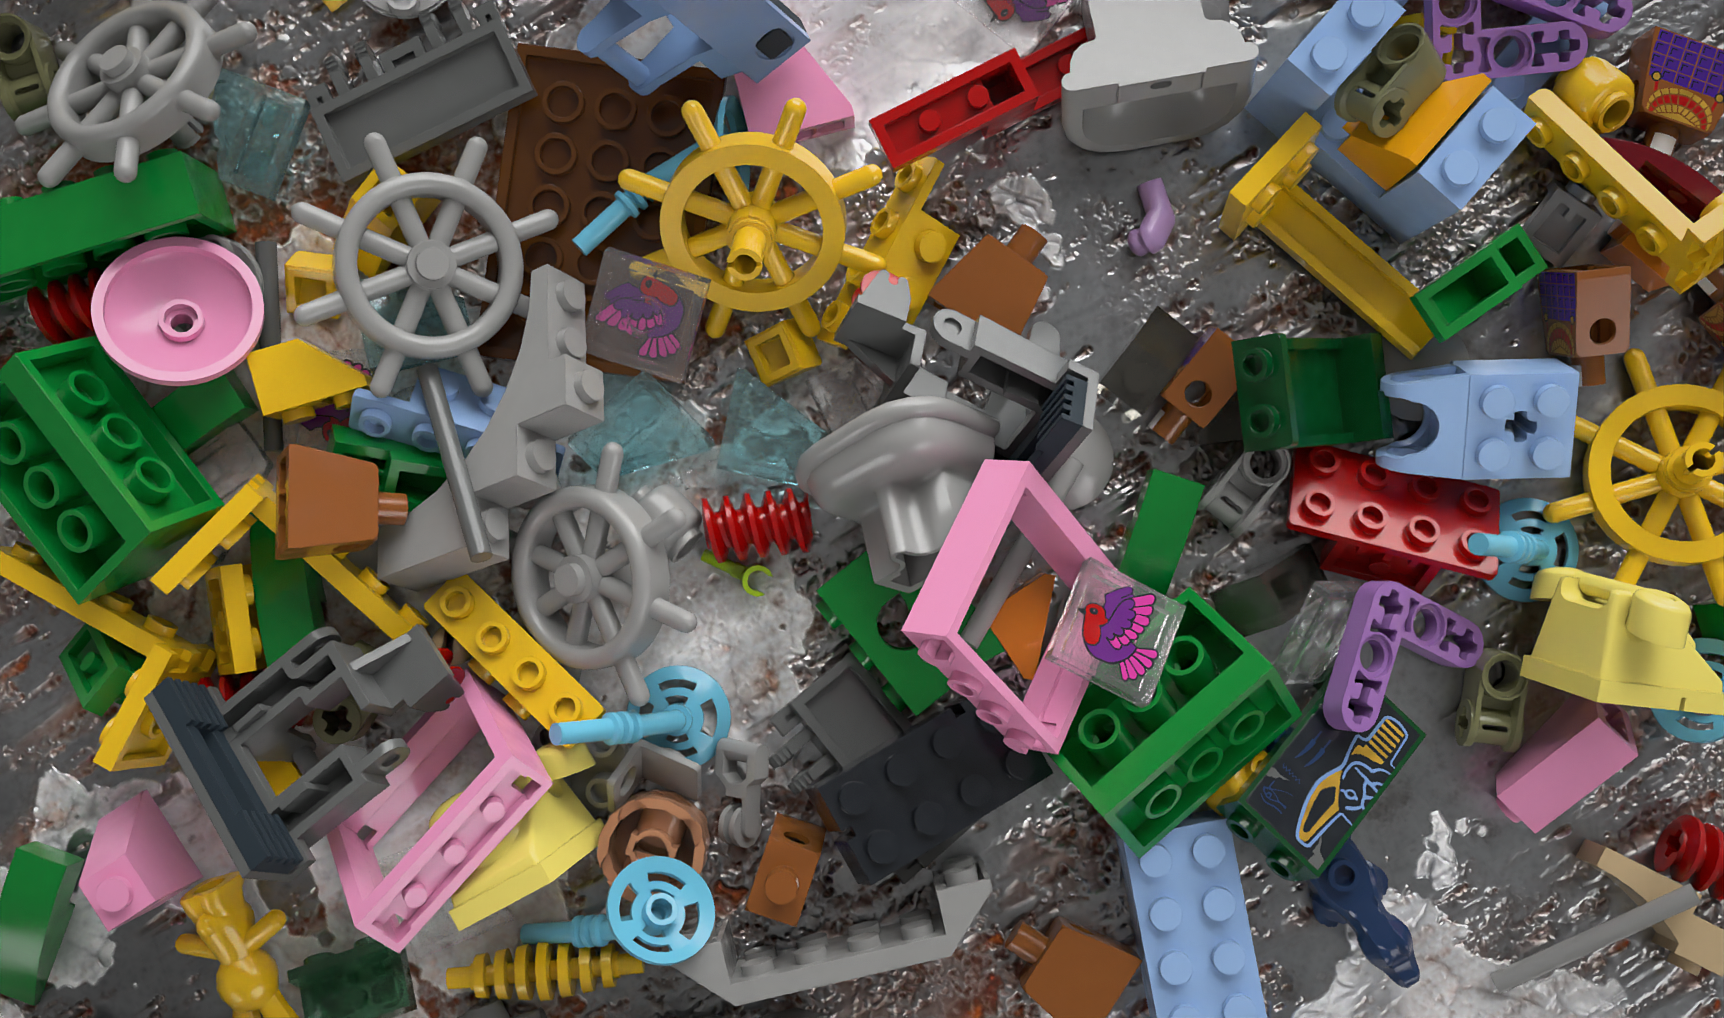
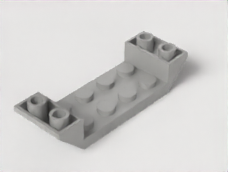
M972 856L951 858L941 863L942 870L932 872L941 913L931 915L930 909L913 910L900 915L899 923L879 927L878 921H866L847 928V935L830 939L827 938V933H814L797 939V946L776 951L775 945L772 944L758 946L745 951V958L739 960L737 959L729 919L714 921L713 930L705 945L691 958L670 966L732 1005L739 1006L950 957L993 890L991 880L983 860L973 862ZM698 917L685 921L683 924L684 929L680 930L679 933L690 940L696 930Z

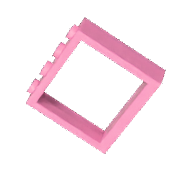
M985 459L901 631L919 649L918 655L920 658L936 666L948 678L947 685L956 693L965 696L977 708L976 715L983 721L993 725L1004 736L1003 742L1005 745L1025 755L1029 749L1059 754L1099 660L1089 654L1084 645L1082 637L1084 615L1077 608H1085L1088 603H1097L1103 606L1106 593L1130 585L1030 461ZM1010 520L1015 523L1072 591L1023 702L957 633Z
M469 668L464 670L465 678L461 683L465 693L449 703V708L444 711L425 712L404 735L402 739L405 740L410 748V754L402 764L385 776L390 786L327 834L355 928L397 953L403 950L553 785L549 774L515 712L503 701L506 695L494 686H489ZM481 729L495 758L383 879L373 847ZM520 775L525 778L528 776L532 779L523 790L513 784ZM366 824L373 830L362 840L358 837L357 833ZM396 914L404 919L400 925Z

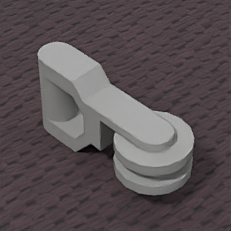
M725 737L721 738L717 743L715 773L726 787V796L742 799V804L733 802L727 805L720 815L718 832L721 840L726 844L748 848L757 841L761 833V784L768 778L769 749L764 744ZM737 761L747 763L746 779L744 781L737 772Z

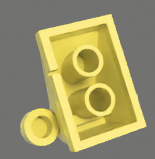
M1571 567L1545 568L1539 570L1534 575L1529 599L1551 603L1532 654L1523 656L1520 676L1599 703L1675 711L1681 710L1724 716L1723 683L1696 651V644L1688 634L1692 612L1690 607L1680 598L1665 591L1640 587L1586 573L1583 570Z
M550 742L536 750L553 785L451 896L454 908L448 912L458 931L550 884L598 846L599 834L605 826L602 819L598 818L595 820L563 779V777L581 772L596 764L585 743H577L573 748L567 749L563 745L555 746ZM520 775L513 784L523 790L532 779L528 776L525 778ZM464 791L451 796L436 809L428 822L429 829Z

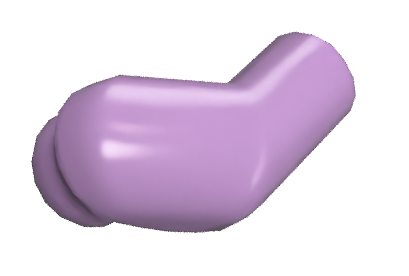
M1156 178L1137 186L1146 215L1141 222L1140 228L1129 232L1127 241L1131 251L1138 256H1144L1148 252L1155 254L1164 247L1175 224V215L1162 178Z

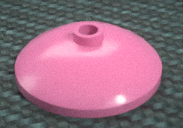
M166 237L151 240L129 249L106 268L93 292L91 317L95 334L101 347L121 369L150 383L167 386H188L216 379L230 372L245 360L257 344L263 329L264 302L259 283L250 268L226 248L197 238ZM183 323L192 326L187 332H176L174 330L177 325Z

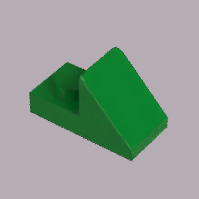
M87 623L82 626L59 655V659L83 709L101 717L113 702L119 705L123 704L126 698L124 691L128 680L142 667L147 658Z

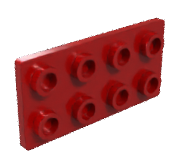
M1332 446L1294 449L1286 527L1290 530L1329 539L1321 550L1319 569L1365 581H1393L1419 594L1423 593L1441 568L1489 581L1493 580L1498 574L1499 559L1497 557L1474 555L1468 549V540L1475 533L1499 534L1500 491L1498 489L1461 479L1415 475L1388 470L1377 465L1375 457Z

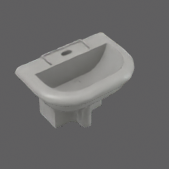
M1081 0V13L1088 42L1081 44L1074 51L1070 61V73L1063 76L1061 83V125L1068 140L1082 149L1096 152L1127 151L1179 142L1209 134L1228 124L1244 109L1252 92L1259 48L1252 42H1245L1241 32L1233 24L1224 20L1206 19L1200 0Z
M914 396L886 402L866 411L813 444L801 454L795 467L794 475L799 488L811 495L821 509L832 515L862 524L874 583L910 594L923 587L984 460H993L995 453L994 437L999 433L1000 422L998 419L964 404L937 396Z

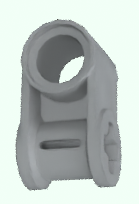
M1243 444L1225 467L1204 487L1197 510L1206 509L1229 528L1228 534L1232 538H1238L1256 519L1263 509L1265 502L1290 471L1291 459L1287 449L1268 451L1274 461L1273 468L1266 477L1260 478L1253 473L1250 467V458L1254 452L1245 453ZM1221 497H1222L1224 500H1226L1228 503H1230L1233 507H1235V508H1236V511H1235L1233 508H1231L1228 504H1226V503L1221 499Z

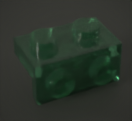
M370 936L357 940L353 944L354 948L338 954L323 952L311 955L303 960L304 965L287 971L288 983L300 988L304 1018H393L417 1009L406 948L397 953Z

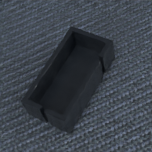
M962 696L943 707L945 710L931 714L808 787L805 791L828 832H842L850 827L854 836H842L834 842L856 882L862 885H873L1052 775L1053 771L1043 753L1029 749L1025 755L1009 748L1003 742L1004 736L993 725L980 719L976 715L977 708L965 696Z

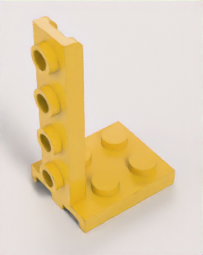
M1539 89L1528 97L1524 113L1536 123L1526 135L1529 141L1538 148L1544 147L1560 163L1564 174L1571 181L1584 185L1597 198L1601 209L1609 217L1619 219L1635 234L1637 242L1645 252L1652 256H1658L1670 267L1664 281L1679 295L1724 264V193L1711 201L1701 212L1700 219L1693 223L1551 90Z
M1305 111L1229 192L1218 228L1234 241L1248 225L1253 229L1258 227L1377 332L1381 333L1385 339L1408 359L1412 360L1434 337L1409 299L1419 289L1297 185L1312 167V164L1309 162L1319 151L1315 141L1322 128V125Z
M258 472L150 581L166 595L179 583L186 590H189L219 559L211 551L218 544L228 551L257 521L250 512L276 534V493L272 490L274 486ZM350 552L303 558L392 640L407 633L416 624L423 625L425 630L430 624L411 604L406 602L400 607L386 594L390 589L388 583L378 580L377 573L370 567L366 566L362 571L346 557Z
M18 541L15 542L13 547L0 546L1 576L147 657L142 667L128 680L124 691L126 698L116 717L112 718L103 728L99 737L101 746L93 762L110 772L165 765L172 749L144 698L167 677H171L173 681L175 679H180L181 682L184 680L189 681L190 684L192 682L198 684L202 677H211L217 665L215 649L207 644H193L176 635L178 627L164 618L151 614L144 617L131 610L134 602L113 591L78 605L34 546Z

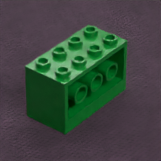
M96 335L14 353L1 368L0 503L78 605L155 575L225 505L124 371L105 353Z
M1190 586L1177 598L1166 602L1158 615L1151 620L1150 625L1145 627V632L1139 635V639L1132 641L1139 648L1158 650L1159 657L1153 660V668L1147 669L1144 677L1138 676L1135 681L1129 679L1127 682H1124L1121 678L1118 664L1111 665L1103 662L1095 669L1059 754L1047 753L1139 859L1303 715L1276 668Z

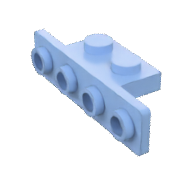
M438 367L463 455L466 458L487 428L507 387L493 383V391L489 396L478 397L472 391L466 375ZM419 379L416 381L409 402L390 396L377 398L369 390L355 389L350 409V428L362 431L372 437H383L415 446L426 452L440 453ZM556 444L557 476L559 475L566 450L563 445Z

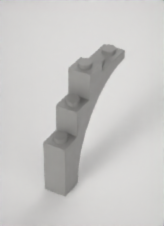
M549 264L531 271L529 311L520 352L506 391L487 428L465 458L493 556L489 560L480 563L470 561L448 480H446L434 494L408 513L406 523L403 526L386 525L379 529L378 580L419 592L444 583L447 580L461 577L509 559V508L556 491V440L604 422L603 372L586 364V298L584 283Z

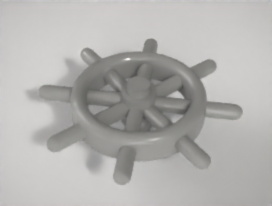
M131 0L130 8L111 16L99 24L78 44L70 41L58 42L54 52L57 58L63 62L50 86L47 105L19 116L14 123L16 131L23 136H31L53 127L54 131L64 140L63 144L37 173L39 183L47 188L57 186L82 157L94 162H114L113 170L116 179L123 183H130L137 176L140 154L151 150L168 138L172 140V143L178 149H186L193 146L201 137L192 128L197 133H203L204 131L201 123L195 120L193 116L211 122L217 120L221 114V108L218 103L208 97L220 76L223 54L255 41L258 35L255 25L247 21L240 22L216 33L204 18L219 0H189L186 4L174 0ZM186 39L185 46L177 49Z
M376 132L369 133L364 138V147L380 184L363 195L352 207L345 219L305 202H298L291 208V216L294 221L336 239L332 262L336 291L298 306L294 311V320L299 325L306 327L346 312L364 335L384 348L370 383L371 393L377 398H385L390 395L405 357L434 360L454 356L458 357L474 394L482 398L487 397L493 391V383L477 347L492 338L504 326L512 313L527 319L530 297L521 294L524 264L520 242L556 228L559 222L558 215L551 209H544L511 222L503 209L488 194L474 185L488 149L486 141L481 137L476 136L468 140L454 176L434 172H415L401 175L385 138ZM413 198L444 200L429 238L413 204ZM391 206L408 245L367 229V226L381 211ZM465 210L482 225L486 232L450 246L462 213ZM361 249L397 264L399 267L360 281L357 266L358 250ZM496 253L498 265L497 283L459 268V266ZM409 287L394 325L386 321L370 304L373 300ZM450 287L489 303L483 314L470 326H467ZM429 296L433 300L448 335L432 337L415 334Z
M609 442L602 449L595 484L562 488L556 474V491L543 495V498L531 508L523 520L518 533L509 529V552L512 553V588L518 612L511 617L525 631H528L530 636L557 662L561 663V666L578 682L580 681L582 670H598L615 666L629 701L632 705L641 707L649 701L650 693L635 658L651 645L662 624L683 633H690L697 626L695 614L669 602L670 571L663 540L685 525L686 515L681 509L672 508L652 521L648 513L635 499L617 489L624 453L620 444ZM581 508L590 510L585 540L573 514ZM611 525L622 542L610 550H605ZM557 532L567 555L551 548ZM549 571L555 573V587L552 589L550 588ZM611 600L629 608L623 626L620 624ZM568 603H572L569 624L567 625L558 610ZM592 614L605 645L587 641Z

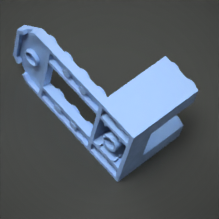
M1338 0L1244 109L1279 139L1305 111L1322 125L1315 141L1319 151L1309 162L1312 164V168L1399 244H1402L1462 210L1536 125L1521 109L1526 105L1528 97L1539 90L1554 72L1492 78L1489 85L1418 166L1388 191H1385L1337 150L1349 134L1342 129L1347 121L1341 119L1336 114L1334 98L1338 87L1356 70L1372 52V48L1406 11L1403 6L1408 0ZM1545 0L1546 3L1556 7L1564 6L1566 0ZM1604 1L1594 8L1601 12L1600 19L1607 12L1609 5ZM1579 2L1573 9V13H1576L1585 5ZM1529 15L1530 18L1524 25L1547 23V21ZM1559 36L1558 40L1554 42L1534 43V54L1557 53L1560 56L1562 51L1569 50V40L1560 39ZM1512 38L1494 58L1497 64L1503 68L1511 66L1518 58L1519 47L1515 39ZM1360 88L1356 89V92H1359L1361 94L1364 91Z

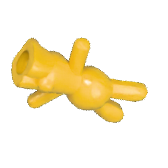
M239 871L207 879L190 889L180 899V904L187 916L195 924L198 935L190 933L179 935L175 940V948L181 954L218 960L220 962L216 973V989L220 998L232 1009V1018H261V1014L264 1018H299L279 990V968L276 960L266 950L260 948L284 927L287 922L285 913L279 909H274L255 923L254 911L244 898L242 887L245 879L241 877Z

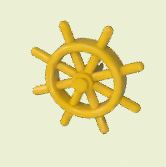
M792 98L786 102L774 134L736 132L720 137L703 106L696 100H688L683 104L681 113L699 147L693 150L680 163L670 181L668 182L628 168L622 170L618 175V183L624 190L662 203L659 222L664 248L634 260L630 265L631 275L641 280L645 275L654 274L658 269L659 273L674 268L678 275L692 289L714 302L705 325V331L711 338L717 339L723 336L733 309L764 312L787 307L801 332L807 337H815L821 331V324L807 298L823 287L834 273L838 264L866 274L871 271L886 270V261L880 255L844 243L847 216L843 199L879 184L883 178L882 170L875 164H869L834 178L822 161L809 150L795 142L807 110L804 101L800 98ZM735 166H762L754 191H748ZM714 173L730 203L694 191V189L705 178ZM783 174L795 180L805 189L780 201H774ZM818 209L822 220L823 235L785 222ZM685 211L722 224L691 237L686 226ZM777 243L813 256L801 267L792 271ZM725 246L731 249L727 257L728 264L725 271L710 262L704 255ZM762 261L772 278L754 279L762 271Z
M1630 348L1624 353L1623 360L1636 395L1620 404L1599 426L1576 415L1574 438L1588 444L1582 470L1584 493L1547 504L1543 509V517L1550 523H1559L1592 513L1605 534L1617 545L1628 551L1613 580L1636 585L1648 561L1669 566H1694L1701 564L1715 601L1724 607V531L1715 536L1701 498L1724 508V484L1712 479L1714 476L1724 474V451L1720 452L1719 450L1713 455L1709 453L1715 447V445L1709 442L1717 426L1719 425L1724 429V366L1712 389L1690 384H1672L1657 387L1644 352L1639 348ZM1667 411H1684L1698 415L1682 447L1679 444ZM1645 417L1658 453L1621 435L1628 426ZM1612 456L1649 474L1612 484ZM1653 494L1657 495L1641 526L1630 518L1621 506V504ZM1677 504L1692 541H1676L1661 537Z

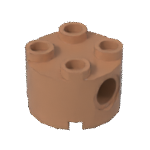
M653 789L635 793L612 813L599 834L597 859L600 869L602 868L603 874L608 879L607 883L611 887L615 878L626 866L636 860L650 856H666L680 860L700 874L708 859L710 846L707 818L692 801L674 791ZM648 874L649 881H664L674 885L679 890L684 887L682 883L672 877L662 874ZM628 885L621 897L632 903L636 898V894ZM651 892V893H652V895H654V894H656V893H662V892Z

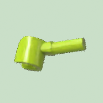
M708 549L704 550L700 559L740 580L743 589L756 597L765 594L748 586V576L752 572L759 570L773 577L770 570L762 564L753 563L745 566L729 559L726 562L718 563L713 552Z

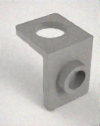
M643 739L632 745L607 781L608 811L612 813L627 801L642 778L692 800H698L702 793L701 766L698 763L685 758L680 752L672 748H662ZM630 769L629 778L626 779L623 787L621 788L623 779Z

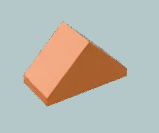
M1039 573L1010 592L990 626L1004 648V652L1019 675L1024 679L1033 680L1037 671L1056 575Z

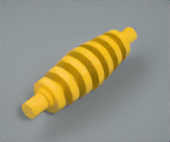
M538 942L535 961L533 959L532 947L529 944L517 946L514 962L509 948L497 950L493 964L491 963L489 953L477 954L470 966L447 968L446 986L448 990L471 988V990H474L477 998L485 999L490 998L492 986H494L498 999L510 1000L515 984L518 999L531 1001L534 997L536 982L540 1001H549L555 997L556 981H558L561 997H570L575 995L577 979H580L583 993L596 990L597 977L602 978L604 989L616 987L617 978H621V975L645 973V962L636 959L629 953L620 954V951H616L614 943H608L606 946L601 947L600 955L597 956L595 947L579 948L578 957H575V949L572 943H559L557 959H554L553 944Z

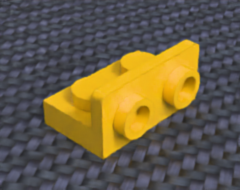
M240 563L209 569L204 575L219 675L239 674L267 668L255 604L251 564L242 565Z

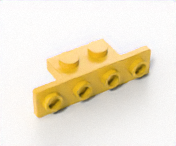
M928 156L898 171L894 182L895 189L886 206L872 220L870 226L871 234L863 247V250L883 257L886 261V270L908 280L911 303L906 323L911 325L914 324L929 292L933 288L960 236L921 210L944 167L942 161L936 157ZM847 268L846 282L837 299L826 308L822 316V327L817 335V339L837 348L848 349L846 345L834 341L833 338L837 328L851 307V298L855 290L860 288V283L866 273Z
M467 574L447 580L425 602L424 609L473 656L467 665L489 686L497 680L509 692L503 698V701L524 721L532 715L549 731L553 723L601 719L606 713V709ZM568 744L563 746L567 749H571L576 744Z

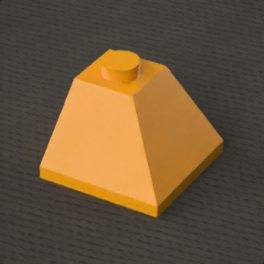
M1484 73L1442 82L1440 87L1431 93L1409 117L1404 127L1398 133L1388 138L1374 135L1368 129L1367 124L1361 121L1346 122L1342 129L1349 136L1337 150L1385 191H1388L1418 166L1492 80ZM1384 115L1382 119L1388 120L1390 117Z

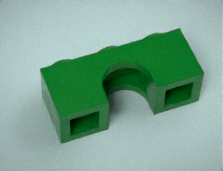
M867 551L863 552L816 590L822 600L815 604L817 609L834 630L841 624L845 626L855 639L848 646L867 671L876 665L888 680L881 689L900 712L909 707L917 716L951 689L947 685L948 678L936 666L920 658L918 655L919 649L915 644L909 647H896L886 642L880 635L877 628L879 612L899 591L874 583Z

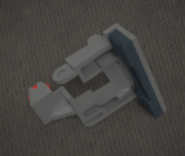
M884 269L871 271L866 274L860 283V288L855 290L851 298V307L837 328L833 340L846 345L884 381L882 394L877 399L873 408L886 402L906 397L937 396L954 400L990 415L1000 422L999 433L994 437L995 453L993 460L1030 461L1048 483L1093 430L1100 373L1071 359L1066 360L1060 357V334L1053 325L1041 321L1033 324L1027 333V337L1024 338L982 315H979L977 320L974 321L955 310L942 309L932 318L929 324V332L939 345L960 355L957 375L990 390L984 408L981 409L947 391V381L920 368L927 331L906 323L911 303L908 280L904 277L899 278ZM1026 408H1028V409L1031 410V412L1027 415V417H1026ZM1010 520V522H1009V524H1008L1006 530H1007V529L1011 526V524L1013 523L1012 520Z
M416 624L407 633L364 655L359 647L341 643V636L334 627L318 628L300 640L226 702L217 687L209 686L206 688L203 684L198 686L197 683L192 682L190 684L189 681L185 680L181 682L180 679L173 681L171 677L164 679L144 698L243 879L291 882L316 861L309 848L389 787L390 784L385 776L402 764L410 754V748L405 740L394 738L381 743L369 753H367L365 748L340 744L320 761L314 752L317 745L310 734L302 733L292 728L293 725L315 708L330 711L351 694L361 710L391 717L406 703L409 708L423 712L444 711L449 708V703L465 693L461 687V683L465 678L464 669L460 666L449 667L453 660V652L448 648L437 649L423 625ZM257 761L295 762L302 776L276 796Z

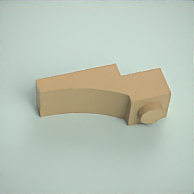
M1584 839L1576 855V858L1591 865L1617 884L1638 907L1683 887V885L1588 839ZM1697 893L1699 899H1701L1702 895ZM1697 906L1652 926L1656 933L1651 942L1670 951L1666 959L1667 962L1697 977L1702 967L1723 977L1724 930L1693 915Z

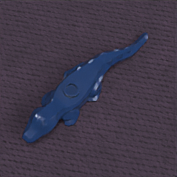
M1286 730L1266 747L1267 754L1271 751V749L1282 737V735L1286 732ZM1350 836L1319 878L1305 880L1313 892L1310 896L1314 917L1320 924H1324L1327 927H1337L1338 923H1348L1357 936V942L1365 958L1388 975L1397 985L1409 988L1420 979V970L1414 954L1412 935L1408 927L1395 915L1390 914L1381 901L1388 889L1387 875L1381 868L1364 859Z

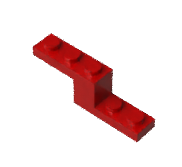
M1085 27L1023 58H1020L1014 47L870 119L869 127L892 172L894 173L978 130L981 131L984 139H987L1061 102L1062 78L1070 73V61L1073 53L1081 44L1088 42Z

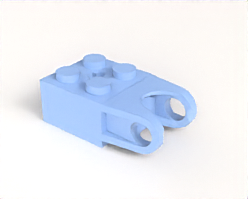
M1556 358L1455 360L1450 361V364L1385 375L1380 379V391H1383L1385 396L1421 403L1423 407V420L1419 429L1411 437L1376 449L1375 462L1380 467L1396 472L1461 480L1570 477L1580 372Z

